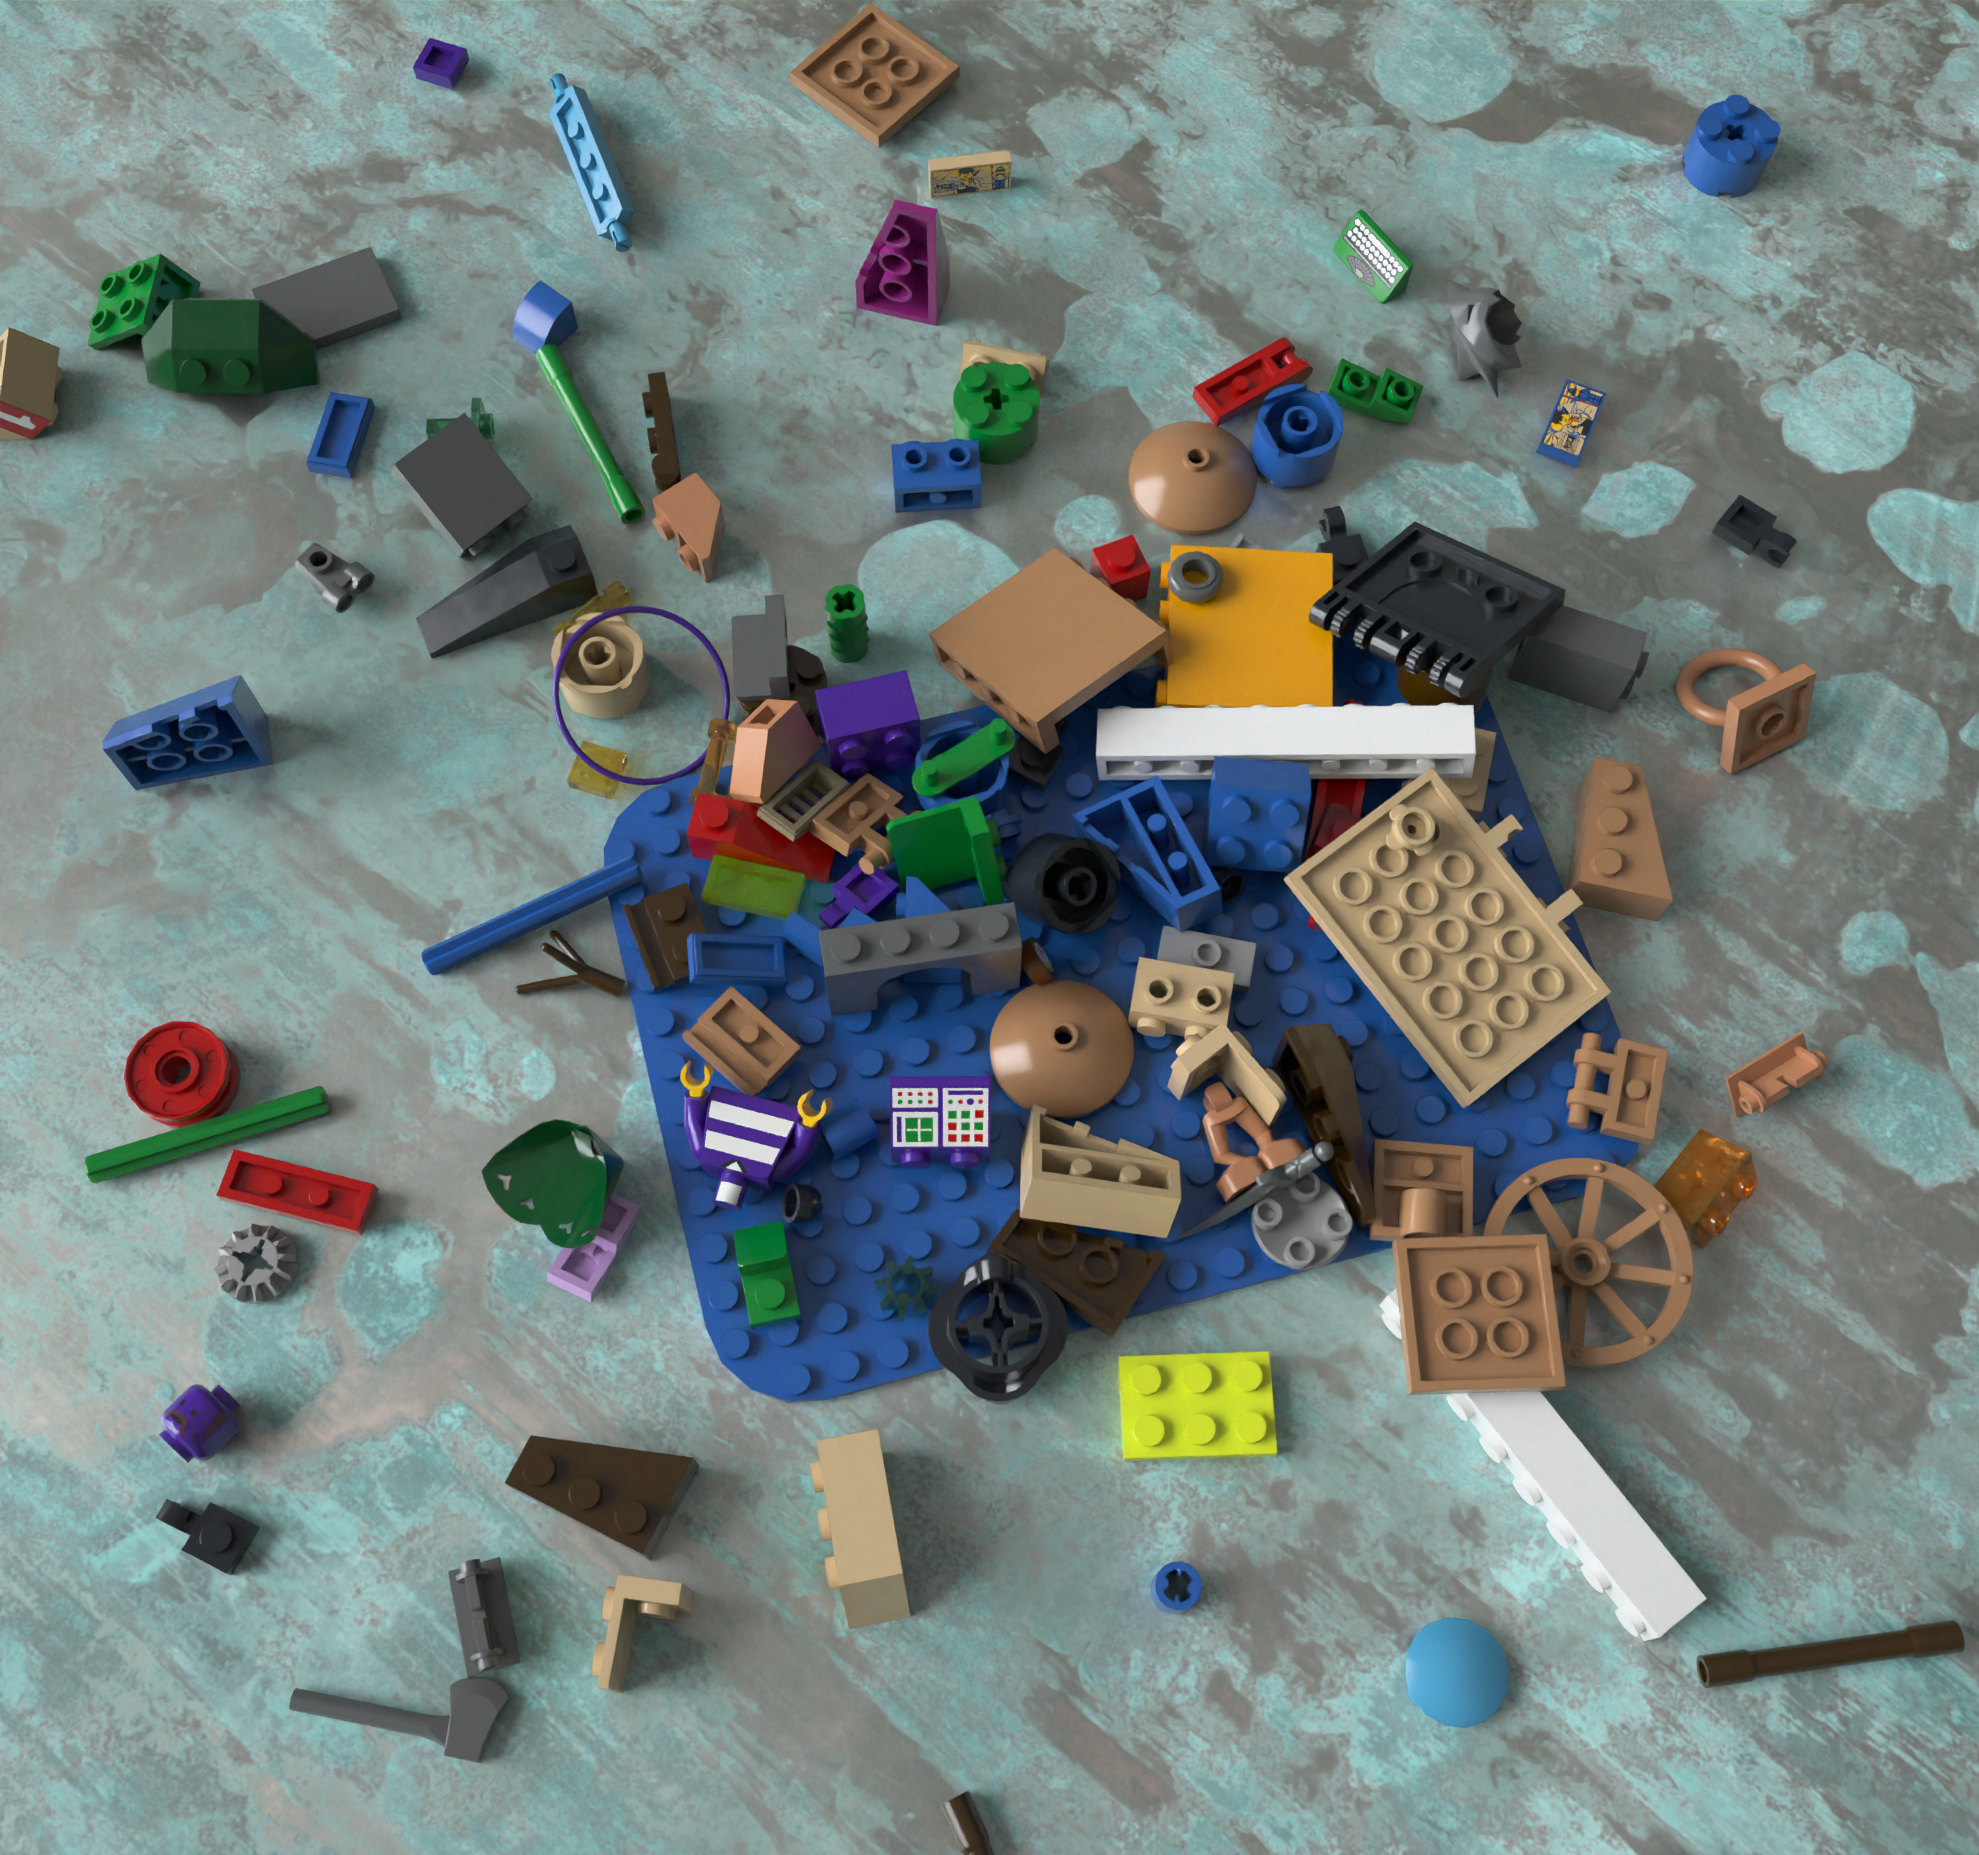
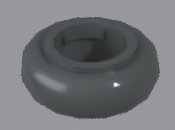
M1199 551L1187 552L1178 556L1171 563L1167 574L1168 586L1173 594L1182 601L1191 604L1204 603L1213 599L1219 593L1223 584V572L1217 560L1209 554ZM1189 571H1198L1203 573L1208 580L1202 584H1192L1186 581L1183 575Z

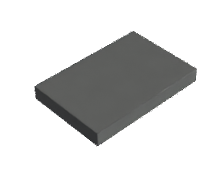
M371 247L251 289L255 299H263L288 318L303 333L306 332L314 338L316 349L402 319L397 303Z

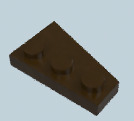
M1019 1209L1013 1212L987 1250V1254L994 1252L1006 1254L1022 1263L1041 1283L1049 1287L1058 1296L1064 1307L1110 1338L1119 1329L1167 1256L1166 1253L1152 1249L1148 1253L1123 1245L1124 1241L1109 1236L1102 1239L1078 1232L1074 1226L1069 1224L1020 1217Z

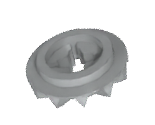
M252 1223L249 1228L232 1232V1238L226 1245L218 1248L220 1256L218 1266L214 1268L221 1288L228 1295L243 1303L259 1304L276 1298L288 1288L297 1271L298 1254L293 1241L283 1231L273 1225L265 1226ZM260 1250H263L261 1257L273 1269H255L251 1275H248L249 1267L240 1259L241 1256L255 1257Z

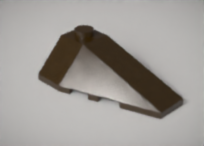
M1330 1023L1292 1026L1284 1030L1272 1062L1314 1145L1316 1146L1318 1143L1325 1141L1333 1146V1157L1323 1162L1360 1233L1370 1227L1377 1214L1353 1066L1351 1064L1353 1061L1352 1051L1346 1039L1342 1035L1337 1036Z

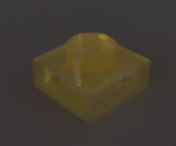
M587 741L582 742L581 750L594 762L609 771L623 775L628 763L626 753ZM578 755L567 777L570 788L610 800L613 799L619 781L610 779L588 766Z

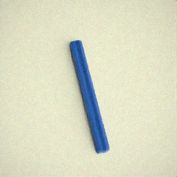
M633 856L625 857L423 950L421 957L424 966L431 975L443 973L642 881V870Z

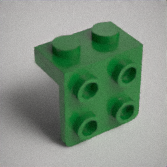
M977 796L893 819L887 824L886 829L904 893H906V876L917 877L929 890L977 877L987 906L1005 901L1001 882L1006 881L1007 869L1002 854H995L993 848L1001 845L1000 835L994 818L985 820Z

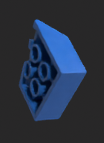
M242 675L115 721L103 740L104 752L135 790L273 765L268 717Z

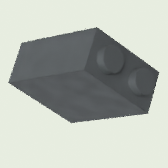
M465 412L394 463L390 472L458 558L467 551L476 556L495 541L490 534L504 525L509 531L529 515L525 508L533 500Z
M1562 605L1519 643L1508 679L1611 713L1619 698L1627 700L1635 678L1639 679L1643 673L1649 656L1648 652L1642 651L1647 633Z

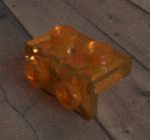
M1700 1129L1656 1182L1654 1187L1671 1204L1684 1228L1689 1230L1692 1244L1703 1249L1712 1237H1718L1725 1230L1729 1216L1741 1201H1747L1752 1196L1758 1179L1750 1152Z

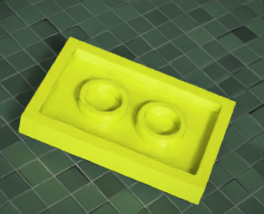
M1269 1351L1118 1357L1123 1462L1273 1457L1278 1454Z

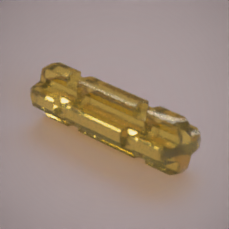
M619 581L612 582L602 590L604 592L602 597L597 594L570 615L572 618L570 622L564 620L552 631L554 638L562 629L565 632L576 624L575 619L585 614L604 613L627 606L631 602L630 593Z

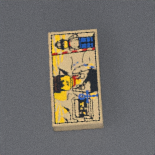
M1010 150L928 159L930 197L939 198L1011 189L1012 160Z

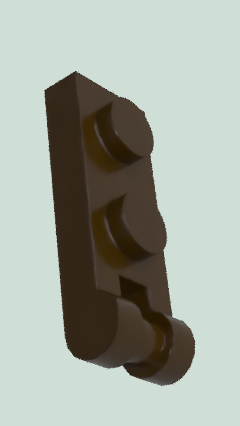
M665 372L648 374L650 391L642 392L646 419L654 418L655 427L647 428V435L651 454H658L653 458L651 464L654 477L656 478L655 484L658 494L682 481Z

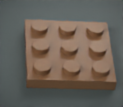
M872 3L790 72L791 84L878 148L960 78L959 65Z
M1547 1234L1404 1238L1394 1240L1392 1247L1408 1395L1562 1390L1566 1387Z

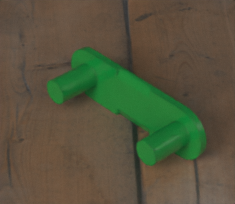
M994 719L991 724L969 736L966 740L948 751L939 754L931 760H925L913 773L912 785L914 790L924 797H936L1011 752L1016 742L1015 732L1007 725L1004 719Z

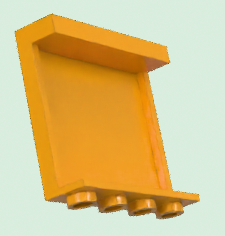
M1172 544L1169 562L1161 561L1159 588L1167 589V600H1160L1158 620L1166 626L1171 635L1169 645L1173 663L1167 666L1157 658V667H1165L1164 680L1157 679L1155 706L1170 705L1178 708H1204L1209 705H1219L1225 708H1238L1260 704L1270 707H1297L1303 704H1312L1318 707H1333V634L1331 629L1325 631L1309 622V613L1314 603L1333 588V553ZM1199 551L1209 554L1217 560L1222 568L1223 584L1221 590L1213 599L1204 603L1191 604L1182 601L1173 594L1168 586L1167 574L1171 563L1178 556L1187 552ZM1189 571L1183 575L1184 579L1192 584H1202L1208 580L1203 573L1198 571Z

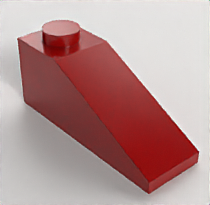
M698 793L686 834L693 858L829 883L837 850L810 832H807L794 842L757 816L759 809L757 806L744 801ZM786 818V819L789 820L791 823H793V824L796 823V822H794L793 820H790V819Z

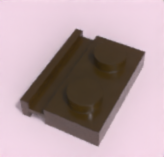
M687 882L645 897L643 902L632 906L629 904L623 905V910L655 994L662 993L663 989L673 985L678 987L689 983L687 938L691 933L707 932Z

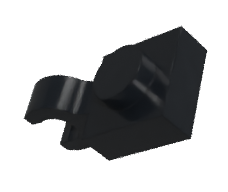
M1742 495L1737 497L1718 520L1712 531L1713 534L1747 555H1750L1757 547L1761 551L1763 558L1777 568H1780L1788 559L1790 550L1797 543L1796 539L1791 535L1773 528L1777 516Z
M1340 506L1323 509L1322 513L1325 519L1319 521V527L1325 542L1319 543L1316 553H1333V587L1369 559L1361 535L1347 536L1346 521Z
M1067 716L1055 723L1058 739L1068 724L1065 721ZM1021 734L1009 754V775L1044 792L1065 756V748L1058 745L1045 754Z
M166 1499L155 1517L190 1535L182 1551L229 1575L234 1573L260 1528L212 1502L208 1504L203 1515H200L175 1501Z

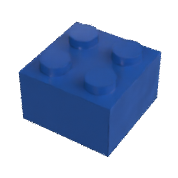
M1214 756L1203 835L1204 860L1208 866L1291 873L1299 867L1311 799L1308 764Z

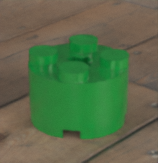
M987 363L979 366H969L961 373V378L955 387L953 395L955 439L978 440L981 463L1001 465L1014 462L1022 457V452L1030 445L1032 447L1038 434L1040 396L1035 382L1030 377L1029 370L1021 364Z

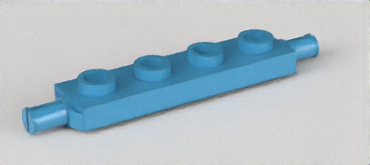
M556 73L551 76L553 79L549 78V84L555 95V102L551 108L550 116L598 236L609 240L613 239L616 250L618 252H626L630 250L629 247L633 246L626 230V223L634 215L635 211L586 91L574 85L568 87L565 76L561 73Z

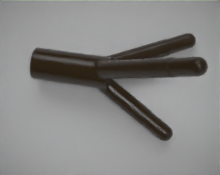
M552 930L549 935L562 951L546 942L541 945V950L577 974L536 981L515 987L517 994H525L583 983L619 998L626 981L587 965L557 930Z

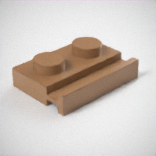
M732 986L697 1019L698 1022L689 1031L686 1030L682 1034L684 1041L707 1062L711 1063L737 1089L744 1094L758 1097L767 1086L769 1087L802 1054L801 1047Z

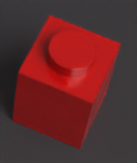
M1133 535L1092 549L1091 575L1097 579L1099 577L1103 578L1112 590L1124 599L1129 598L1135 602L1147 597L1151 569Z

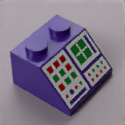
M890 1076L892 1162H901L902 1167L909 1169L928 1168L931 1166V1162H951V1166L954 1168L971 1169L979 1167L980 1162H990L991 1076Z

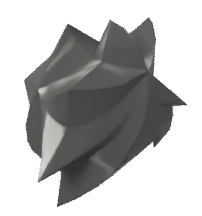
M1447 278V301L1452 315L1442 323V326L1449 332V337L1453 338L1456 342L1459 379L1462 380L1480 373L1498 398L1497 371L1522 367L1514 346L1521 338V336L1516 334L1522 324L1514 312L1515 304L1504 297L1498 289L1489 287L1469 289Z

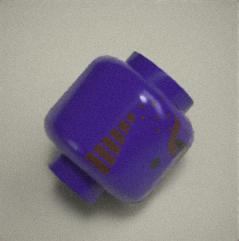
M219 1384L211 1391L203 1385H192L162 1413L160 1421L164 1430L159 1436L187 1463L194 1457L200 1461H208L239 1431L240 1423L233 1412L240 1404Z

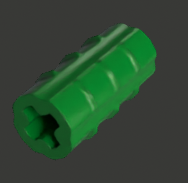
M851 584L834 586L825 597L824 608L827 616L825 620L828 625L827 633L831 654L837 661L842 663L858 662L866 656L870 640L867 634L869 628L867 626L868 616L866 614L864 594L858 587Z

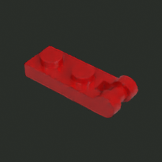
M1283 337L1195 386L1192 397L1216 426H1220L1264 401L1267 395L1275 389L1285 385L1303 383L1312 374L1313 367L1305 358L1299 359L1294 353L1295 346L1287 337ZM1282 364L1283 368L1279 369L1277 365Z

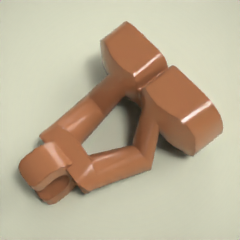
M1217 1082L1206 1088L1203 1104L1208 1113L1204 1115L1202 1123L1214 1163L1230 1166L1223 1172L1216 1183V1187L1226 1204L1256 1185L1255 1177L1290 1162L1293 1158L1306 1151L1299 1138H1285L1274 1141L1272 1130L1242 1096L1232 1099L1223 1083ZM1235 1121L1256 1140L1260 1149L1258 1155L1245 1157L1230 1152L1226 1126Z

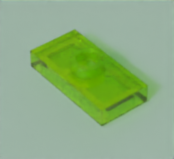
M714 854L701 897L703 903L786 921L792 912L797 914L806 878L803 873Z

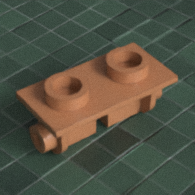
M1798 1032L1725 1077L1734 1116L1738 1118L1744 1113L1752 1114L1753 1112L1761 1114L1767 1110L1768 1106L1790 1093L1788 1086L1792 1085L1798 1089L1812 1079L1820 1078L1824 1075V1069L1828 1067L1827 1058L1820 1051L1813 1053L1808 1051L1804 1033Z

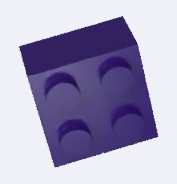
M906 670L815 690L820 735L829 768L845 780H857L872 771L885 768L900 770L909 767L915 762L917 752L921 747L920 717Z

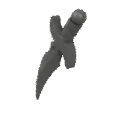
M1320 1142L1315 1146V1149L1311 1147L1293 1158L1290 1162L1255 1177L1256 1185L1173 1240L1187 1237L1215 1226L1274 1193L1280 1187L1283 1189L1289 1188L1309 1177V1172L1323 1164L1322 1161H1328L1333 1157V1146L1329 1142Z

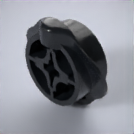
M996 1252L980 1257L963 1270L955 1283L936 1301L928 1322L930 1346L939 1363L953 1373L974 1395L996 1405L1011 1403L1029 1392L1047 1368L1059 1358L1065 1347L1068 1335L1067 1314L1058 1296L1049 1287L1041 1283L1022 1263L1006 1254ZM1004 1293L1023 1300L1033 1310L1037 1318L1029 1319L1028 1314H1019L1010 1310L1006 1305ZM989 1294V1306L985 1312L977 1316L968 1317V1322H957L961 1312L971 1301L979 1296ZM996 1307L999 1309V1320H1002L1003 1328H1006L1004 1337H1002L1001 1351L997 1349V1338L994 1337V1332L991 1329L992 1321L995 1319ZM1028 1335H1040L1036 1346L1025 1358L1008 1365V1350L1014 1343L1026 1341ZM958 1339H968L969 1343L985 1346L990 1352L992 1366L972 1358L963 1349Z

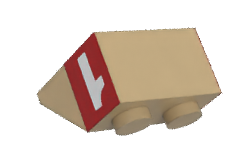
M10 327L0 336V441L32 440L45 427L52 426L58 413V404L54 402V394L62 377V368L58 366L60 348Z

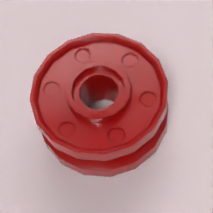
M172 1021L153 1028L136 1042L127 1057L124 1081L128 1096L142 1112L148 1114L160 1124L171 1129H178L221 1116L225 1113L238 1093L241 1072L236 1055L210 1029L195 1022ZM191 1067L188 1078L182 1083L175 1084L178 1073L185 1068Z

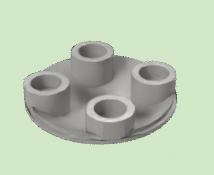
M1309 1172V1177L1289 1188L1283 1189L1280 1187L1274 1193L1254 1203L1251 1215L1253 1234L1258 1245L1266 1255L1285 1267L1297 1270L1320 1268L1337 1258L1347 1244L1353 1225L1352 1217L1340 1194L1328 1183L1319 1179L1313 1172Z

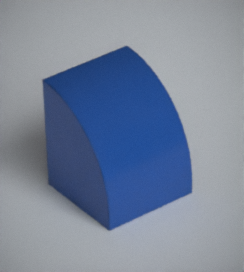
M540 280L530 289L518 307L513 321V339L534 354L547 344H556L559 347L578 329L572 302Z

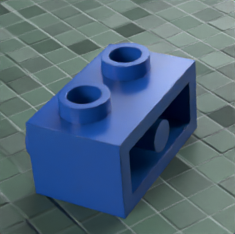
M956 438L945 442L922 443L919 441H908L903 444H891L895 513L981 508L982 481L978 440Z

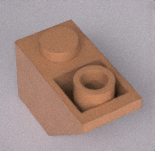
M695 472L652 499L656 514L652 521L662 539L666 542L672 540L679 548L677 549L678 556L687 570L690 572L696 570L704 581L708 583L714 579L725 523L721 502Z
M766 699L738 726L730 784V795L734 800L759 804L766 803L794 773L801 771L807 766L809 758L822 746L798 701Z

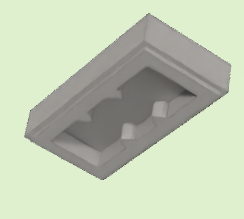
M1163 926L1157 960L1234 973L1232 990L1248 992L1257 943L1190 930L1180 932L1174 927Z

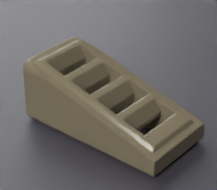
M815 759L762 805L757 811V816L794 842L809 832L812 819L850 788L852 784ZM812 790L813 792H815L816 794H818L820 797H822V799L818 798L817 796H815V795H814L813 793H811L810 791ZM802 797V798L805 799L807 802H809L810 804H812L813 807H810L808 804H806L805 802H803V801H802L801 799H799V798ZM789 805H793L795 808L804 813V815L801 816L795 810L790 808ZM779 811L782 812L783 814H785L787 817H789L790 819H792V820H793L794 822H796V823H794V824L791 823L789 820H787L785 817H783L782 815H780L778 812H779Z

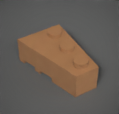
M1596 757L1581 781L1566 891L1572 889L1583 902L1581 906L1657 921L1672 903L1673 898L1642 766Z

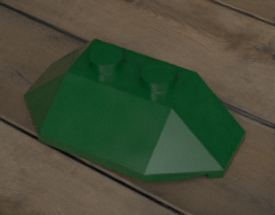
M175 298L141 340L148 383L177 393H269L320 383L315 339L306 332L303 333L288 318L263 299Z

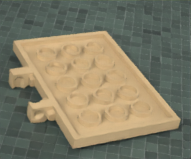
M1431 767L1288 874L1283 880L1460 1106L1464 1108L1469 1106L1610 994L1611 991L1565 934L1570 928L1563 919L1583 904L1576 893L1569 889L1547 906L1540 897L1537 899L1505 859L1507 855L1500 846L1523 829L1512 814L1491 830L1484 821L1477 824ZM1403 804L1407 808L1418 807L1430 810L1435 814L1437 823L1434 834L1430 839L1433 843V849L1427 855L1419 856L1414 850L1405 848L1395 851L1387 845L1386 836L1391 832L1393 822L1389 814L1396 805ZM1408 826V832L1415 834V828Z

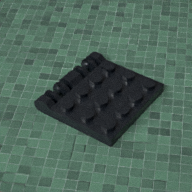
M1414 521L1318 599L1310 610L1309 622L1325 631L1331 629L1333 635L1343 638L1347 633L1355 629L1360 617L1365 619L1355 630L1353 638L1355 645L1362 649L1369 647L1370 653L1398 667L1404 665L1407 669L1406 671L1414 675H1418L1422 670H1425L1430 665L1434 655L1437 654L1441 657L1431 667L1428 677L1431 681L1430 683L1438 687L1444 685L1446 691L1460 698H1465L1476 689L1481 677L1564 604L1566 590Z

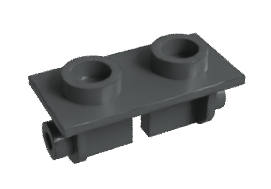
M497 1557L483 1562L480 1559L468 1560L460 1563L458 1569L448 1571L467 1677L521 1663L501 1558Z

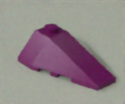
M894 200L855 280L857 308L937 326L950 287V259L938 209Z

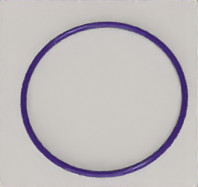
M627 606L606 611L592 618L569 639L559 656L554 671L552 683L553 707L556 720L565 740L588 766L600 774L622 783L645 786L658 785L691 773L713 753L723 736L728 722L730 688L727 673L717 651L705 635L694 625L678 615L663 609L646 606ZM649 613L673 620L692 632L704 644L718 668L724 696L719 728L705 752L692 764L676 773L658 778L642 779L627 777L609 771L594 762L581 750L572 738L563 719L559 699V683L564 662L570 650L590 628L603 620L617 615Z

